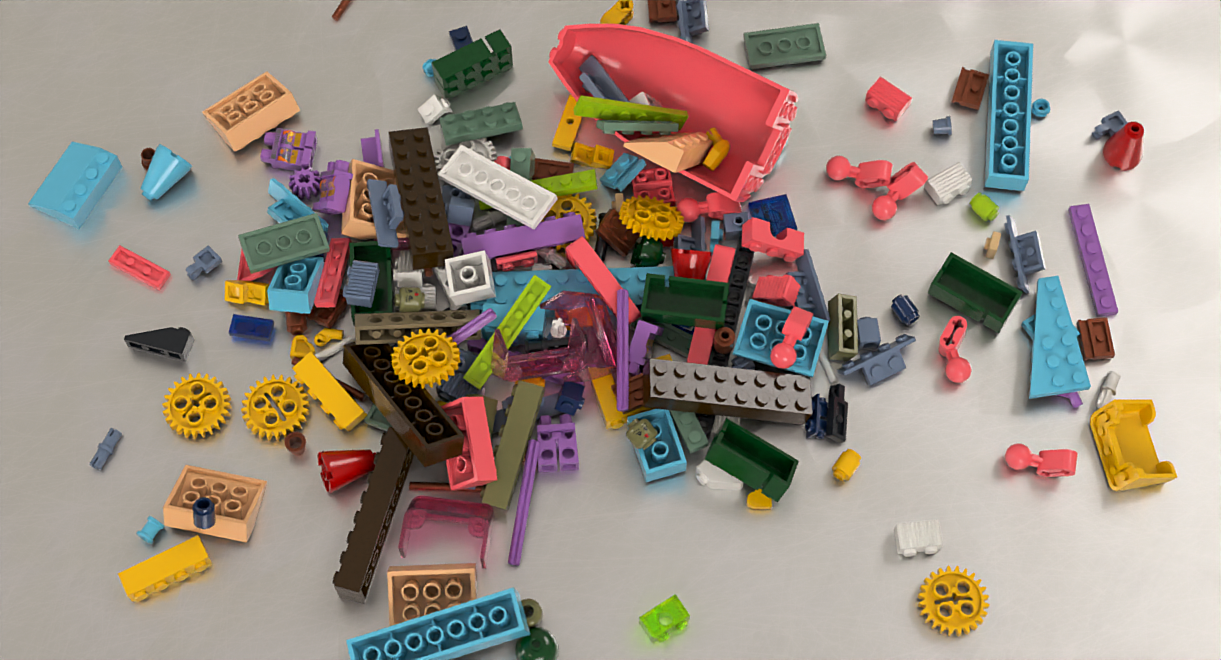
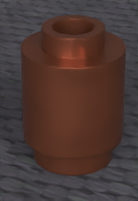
M285 312L287 331L297 336L307 331L306 313Z
M727 327L719 328L714 336V349L720 354L731 352L734 348L735 333Z

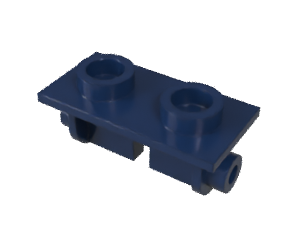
M816 394L811 397L812 416L805 423L806 439L816 435L817 439H824L826 435L827 421L820 419V417H827L828 402L826 398Z

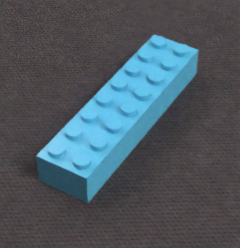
M994 40L990 52L984 187L1024 191L1029 181L1033 70L1032 43Z
M513 587L346 640L350 660H450L530 635L520 594Z

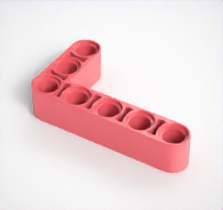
M581 236L565 248L566 258L574 269L582 271L617 318V291L623 288L586 239ZM629 297L630 325L641 317V312Z

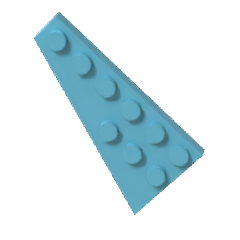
M1059 276L1039 278L1036 288V313L1034 317L1035 327L1029 399L1089 390L1091 384Z

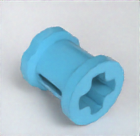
M149 516L147 518L148 522L136 534L152 545L156 534L160 529L163 530L165 526Z

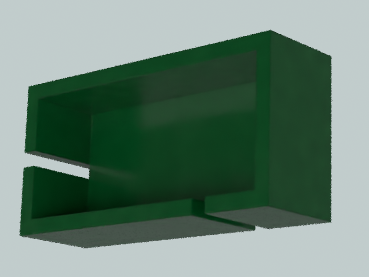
M501 29L485 36L486 41L493 50L492 53L482 38L431 62L434 82L443 97L446 99L456 97L461 92L472 89L477 84L488 81L495 75L507 72L513 67L512 47Z
M378 241L349 243L350 266H352L353 260L378 263L380 270L372 307H361L351 304V318L355 327V314L395 313L392 268L393 251L390 247L379 246Z
M952 252L933 279L928 290V294L978 322L981 319L984 320L983 325L997 333H1000L1023 293Z
M646 273L641 307V319L643 321L717 330L724 327L729 283L669 276V287H665V275Z
M728 418L724 420L715 433L710 444L711 446L704 458L712 465L717 466L756 490L761 489L762 494L776 502L781 499L790 487L799 460Z

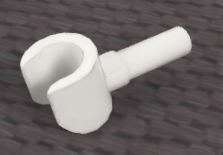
M753 275L748 280L749 290L745 304H748L749 299L752 298L757 284L752 282Z

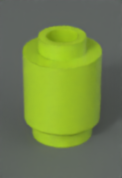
M976 194L969 203L972 206L971 209L985 222L988 220L993 221L999 215V206L986 194Z

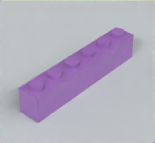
M570 212L563 214L564 217L556 219L555 216L546 217L544 222H540L535 230L525 224L520 227L512 224L504 226V230L496 231V228L485 230L482 235L476 236V233L465 234L464 238L461 239L463 253L467 255L485 250L491 260L531 250L572 243L581 236L585 238L581 215Z

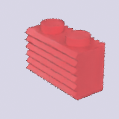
M881 76L867 91L865 98L870 107L877 108L886 118L893 119L894 121L901 117L910 106L912 97Z
M787 274L782 277L774 275L759 276L752 299L774 306H795L801 286L793 276Z

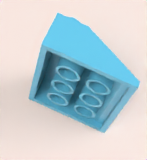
M71 142L28 204L68 225L80 229L121 170L122 165L117 155L102 148Z
M749 299L733 355L776 367L771 362L770 353L775 345L783 342L785 335L782 334V330L792 310ZM817 317L812 318L802 341L797 340L794 349L797 354L795 363L785 370L813 377L829 321Z

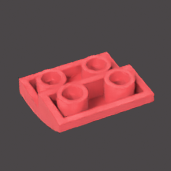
M664 167L641 170L631 181L635 198H638V195L645 198L647 195L650 199L656 197L658 201L663 199L665 204L671 203L670 207L676 206L670 170Z
M536 250L495 258L496 269L504 272L511 271L514 267L518 266L530 267L538 262Z

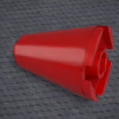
M1129 122L1106 141L1103 155L1110 166H1116L1120 170H1131L1138 166L1143 157V126L1138 122Z
M672 248L674 276L704 280L712 252Z
M370 449L319 452L317 455L318 466H321L322 469L320 475L326 491L329 493L335 492L365 476L370 471H374L376 453H372Z

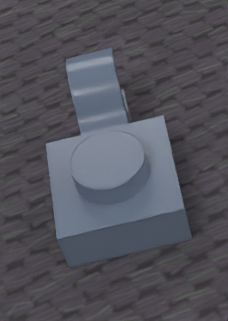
M1118 110L1103 117L1101 120L1102 124L1094 128L1096 131L1092 132V135L1096 140L1103 137L1106 133L1113 136L1128 122Z
M208 245L193 257L195 263L188 266L185 270L188 273L187 276L193 281L200 275L202 270L206 274L222 263V259Z

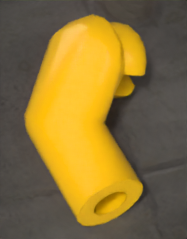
M324 328L316 334L314 343L317 346H324L332 339L343 340L344 330Z

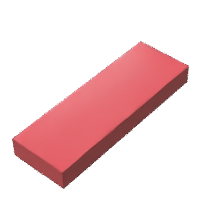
M120 245L108 260L111 265L159 291L171 275L166 269Z

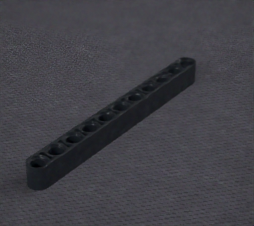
M742 236L738 240L728 281L729 295L726 316H732L734 319L728 320L725 318L724 327L732 329L734 333H736L755 253L749 250V248L741 246ZM739 262H744V263H746L747 265L741 266V265H739L738 263H739ZM734 280H741L743 283L737 284ZM730 298H737L738 301L733 302ZM713 346L708 365L728 367L731 352L723 357H719L716 355L717 351ZM696 413L701 427L708 429L704 433L707 439H710L715 415Z

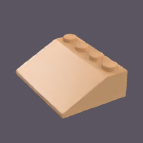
M266 71L202 111V113L226 144L236 152L243 149L251 141L260 138L270 129L276 128L281 122L292 118L300 111V108L292 93Z
M701 132L671 133V135L654 133L625 142L623 146L677 173L703 163L713 141Z
M352 159L349 164L348 173H352L353 178L349 180L350 188L346 211L342 213L341 234L357 239H377L367 181L368 179L386 181L387 187L389 184L396 185L394 171ZM403 221L396 228L397 238L406 237Z
M185 465L163 506L164 526L247 542L257 519L267 481ZM202 497L209 498L215 506L216 522L209 529H199L194 525L193 504Z
M476 563L390 566L387 571L389 626L477 599Z

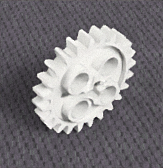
M486 137L447 146L441 144L442 149H437V155H434L437 174L461 145L493 162L497 158L495 146H492L491 141L487 142Z

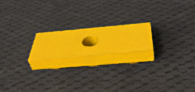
M569 94L552 142L553 147L567 151L572 150L583 116H576L573 109L577 101L571 94Z

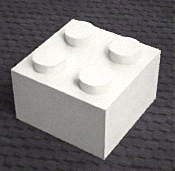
M485 250L445 259L450 297L456 306L496 297L491 263Z

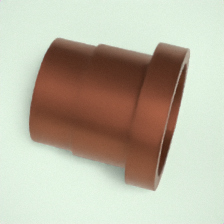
M145 148L141 152V163L145 170H148L152 158L148 160L147 158L153 157L155 150L152 148Z
M300 432L288 434L285 438L286 449L293 455L303 454L306 449L304 435ZM294 443H302L300 447L292 448Z

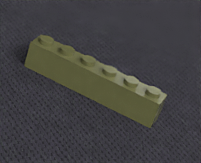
M519 380L518 384H514L511 396L514 398L512 404H508L505 412L507 421L500 428L499 437H501L499 445H495L493 451L498 480L488 483L487 486L483 485L480 493V498H483L482 503L509 510L526 455L528 441L531 438L545 393L544 387Z

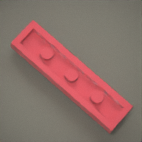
M331 238L330 251L327 252L314 300L316 308L336 307L350 254L349 243H352L350 238Z

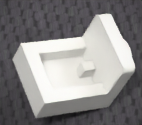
M435 94L418 108V111L428 125H432L444 113L448 115L453 113L450 108V102L445 97H439Z

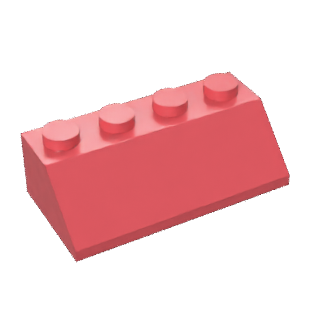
M462 397L440 406L464 434L462 455L446 460L451 491L481 486L498 480L483 397Z

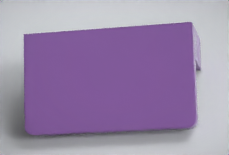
M375 129V137L361 139L363 162L384 167L379 129Z

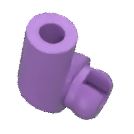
M1078 392L1057 395L1069 398L1073 408L1083 405Z

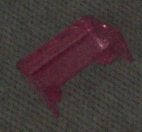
M562 291L539 305L540 309L554 310L556 320L562 318L564 325L570 326L573 336L587 334L588 347L577 348L581 362L574 365L572 373L563 377L564 381L587 382L617 373V336L606 304L600 295Z
M572 318L568 348L508 356L509 352L500 329H495L491 369L495 377L507 382L576 372L583 365L587 341L577 318Z
M416 496L410 502L403 518L398 546L401 558H406L411 529H420L425 524L426 519L467 524L468 531L473 537L483 539L480 561L482 568L486 569L495 517L493 508L484 503Z

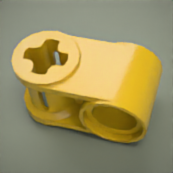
M618 0L603 14L600 24L626 25L634 17L633 1Z

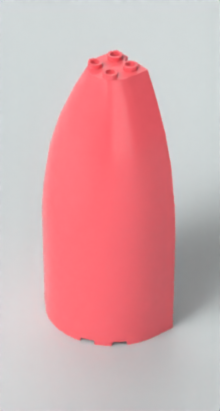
M621 24L567 25L559 32V45L557 48L553 47L550 51L548 62L576 101L579 100L581 95L593 97L591 93L582 87L583 82L579 78L582 74L579 67L590 55H593L628 100H631L643 91L659 101L664 108L687 111L689 117L682 129L671 133L701 132L706 134L709 131L712 134L709 129L716 128L720 136L729 141L730 150L714 171L709 170L701 163L679 171V173L737 202L747 201L751 197L750 193L753 191L757 192L764 182L763 176L771 173L790 135L792 128H790L789 123L795 119L797 107L794 106V102L798 101V96L794 91L703 47L643 27ZM615 131L614 134L623 142L648 136L640 134L641 131H634V134H622V131Z

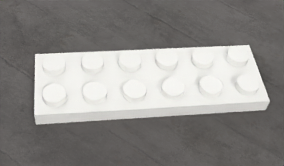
M463 145L457 149L438 173L441 180L534 230L558 199L556 194Z

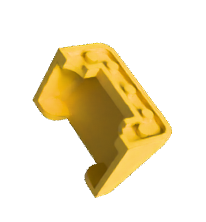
M1114 399L1095 411L1090 417V426L1108 483L1115 491L1165 483L1177 478L1175 468L1170 461L1159 463L1147 426L1154 421L1156 416L1152 400Z

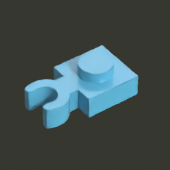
M712 221L710 252H712V255L715 244L723 240V229H719L720 221Z

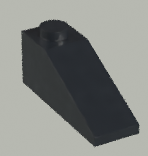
M169 327L125 335L124 341L130 348L186 362L193 346L194 338L186 328L179 327L177 329Z

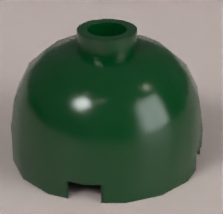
M643 235L639 243L636 242L630 260V263L634 265L631 267H658L659 264H663L666 253L663 252L662 241L659 238L656 241L654 237L647 239V236Z
M542 627L530 628V635L518 638L515 644L517 660H557L559 646L556 638L549 630Z

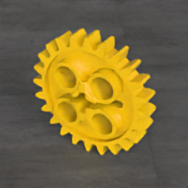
M579 193L575 197L572 194L557 196V201L544 218L555 216L556 219L564 217L563 214L575 212L576 215L580 214L585 239L589 243L588 236H594L593 230H596L597 216H594L596 214L595 209H592V203H587L586 197L580 200ZM564 208H571V210H568V211L563 210V209H564ZM571 243L556 246L557 252L560 251L561 247L565 250Z
M638 195V198L631 196V200L626 199L625 202H622L619 211V219L622 220V224L627 225L626 229H633L632 233L638 232L640 237L646 235L647 239L654 237L656 241L658 238L665 241L666 237L672 240L673 236L677 237L678 234H681L684 225V216H681V211H676L677 207H670L671 203L665 204L663 199L658 201L656 197L650 199L647 195L645 198H642L640 195Z
M419 329V334L416 335L414 332H411L410 338L404 335V342L398 341V347H394V353L391 354L395 375L399 376V380L405 379L406 385L412 382L414 388L418 384H421L422 389H424L426 384L433 388V383L435 382L440 386L442 379L449 381L448 375L454 376V370L459 369L460 352L459 348H457V343L453 342L452 337L447 338L445 332L439 335L438 330L431 333L430 329H427L426 333H423Z
M197 373L196 378L189 374L188 380L182 376V383L179 384L174 381L176 388H168L171 395H164L168 402L162 403L166 409L162 412L167 417L165 419L167 424H170L172 430L176 429L178 435L184 432L186 438L190 434H192L194 439L197 438L198 434L205 438V432L207 431L213 435L212 429L220 430L219 423L226 424L223 417L230 416L229 411L226 410L232 408L229 403L231 397L227 395L229 393L227 388H223V382H218L215 376L210 380L209 374H206L204 378H202L200 373ZM202 389L200 394L194 395L196 390ZM187 403L184 408H178L180 404ZM216 403L215 407L207 408L209 404ZM200 417L199 421L191 422L193 418Z
M273 374L269 381L266 377L263 378V383L256 380V388L249 386L251 393H244L248 400H242V404L245 407L241 408V412L245 414L242 418L244 422H247V428H252L253 434L259 432L258 435L261 439L266 434L268 441L271 440L272 436H275L277 441H279L280 435L286 438L288 432H295V427L302 429L300 422H307L303 415H309V410L306 408L310 407L309 401H306L308 395L304 393V387H299L298 381L292 383L291 377L284 381L283 375H280L277 380ZM278 391L283 392V394L279 397L274 396V394ZM265 394H268L276 407H279L286 421L280 418L275 408L271 406L270 401L265 397ZM266 403L263 408H256L258 404ZM288 407H295L293 411L285 412ZM272 418H276V419H277V421H276L275 423H273V424H268V421H269L270 419H272Z
M950 566L946 567L945 572L941 568L937 570V574L932 571L930 574L931 579L926 577L924 580L926 585H921L920 590L924 593H919L917 597L923 600L918 603V607H924L920 614L928 616L925 623L932 621V629L938 626L940 627L939 633L942 634L944 630H947L948 636H951L953 631L956 632L957 637L961 635L962 630L966 635L969 634L970 628L975 631L977 624L981 625L983 623L981 617H986L988 614L983 609H988L990 605L984 602L988 600L989 595L982 594L987 588L979 587L982 580H973L975 573L968 576L966 568L962 573L959 572L958 566H956L954 571H951ZM957 586H964L967 589V593L959 592ZM936 588L944 589L946 595H939L936 592ZM950 598H953L954 601H958V602H957L956 604H954L953 601H949V600H950ZM961 607H968L971 614H964ZM939 609H946L949 612V616H942Z

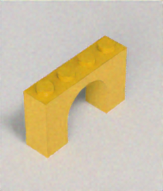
M670 354L653 358L672 361ZM611 371L591 377V386L606 429L620 428L627 423V417L655 409L641 407L623 415L622 411L617 410V401L611 390V385L615 384Z

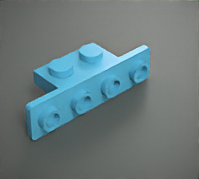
M275 178L270 179L268 193L278 202L269 206L267 213L278 223L315 214L310 207L306 206L296 195L285 188L282 183L278 182ZM319 217L323 230L327 232L328 223Z

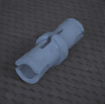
M114 428L109 429L103 442L97 446L98 450L89 463L91 467L99 471L102 470L109 455L114 453L113 449L122 436L120 431L114 430Z

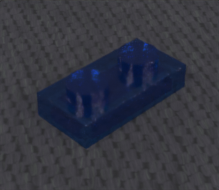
M233 314L228 333L230 336L270 342L274 321Z

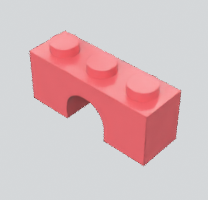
M752 217L742 224L741 246L749 248V250L765 253L770 257H779L784 259V261L793 262L804 255V233L786 228L777 234L775 238L770 231V222Z

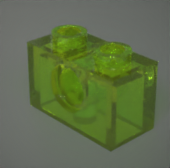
M675 594L640 616L639 624L653 644L657 641L662 643L670 637V633L674 630L681 631L688 626L690 614ZM668 617L672 622L669 625H663L660 619Z

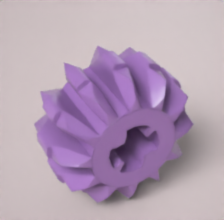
M303 166L301 171L295 169V175H290L289 188L292 190V194L298 195L301 200L306 196L309 201L311 195L317 197V191H321L320 182L322 180L317 170L313 171L311 166L307 170Z

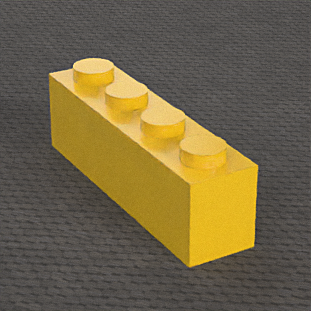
M309 352L292 368L296 372L294 375L296 380L301 385L305 383L309 387L307 392L314 400L318 398L322 402L320 407L326 414L329 415L331 413L336 418L333 422L341 430L345 428L350 432L366 418L367 413L312 352Z
M197 535L118 573V576L129 599L132 602L141 601L154 591L158 592L166 589L168 584L172 582L183 581L189 574L208 568V565L212 564V561L201 538Z

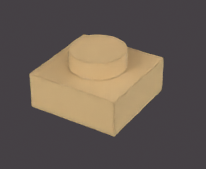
M616 193L615 201H611L612 208L618 213L622 202H624L623 193Z
M993 231L991 238L987 237L984 249L987 250V258L994 259L1001 233Z

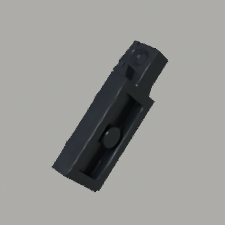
M842 384L830 386L827 408L826 437L838 443L846 441L848 402L844 399L845 386Z

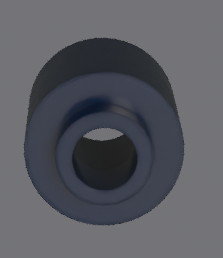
M901 294L892 300L891 308L902 323L908 326L919 319V310L908 295L902 296Z
M206 497L197 499L192 507L194 525L199 529H209L216 522L214 503Z

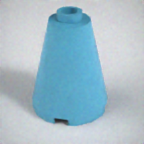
M159 144L141 185L142 195L151 201L153 198L158 200L190 171L192 165L179 155L174 154L167 147Z

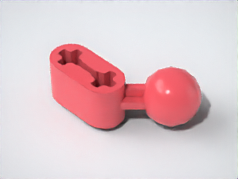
M834 156L826 164V171L830 178L843 180L846 177H851L855 179V184L860 188L889 185L893 164L886 160L863 162L858 167L851 166L848 159L843 156Z
M915 162L908 164L890 178L889 185L886 186L889 189L887 195L879 196L874 200L872 212L876 218L885 221L891 219L897 211V199H905L926 183L928 176Z
M719 192L708 194L706 196L707 201L697 202L693 198H684L677 204L676 211H681V216H684L683 221L686 223L696 221L700 214L708 213V216L711 218L723 220V214L742 212L741 202L734 201Z
M796 306L793 307L782 330V334L785 335L782 343L775 345L770 353L771 362L776 367L786 369L795 363L797 358L796 350L794 349L797 340L802 341L812 321L813 313Z
M954 316L949 320L940 337L938 347L939 353L943 357H947L948 360L945 367L946 376L955 383H963L971 376L972 372L970 363L960 357L957 351L967 329V321L961 316Z
M1014 444L1007 449L1005 459L1009 467L1015 470H1022L1028 466L1037 467L1036 473L1038 475L1060 477L1075 475L1078 454L1073 450L1058 449L1043 450L1039 452V455L1032 454L1028 446Z

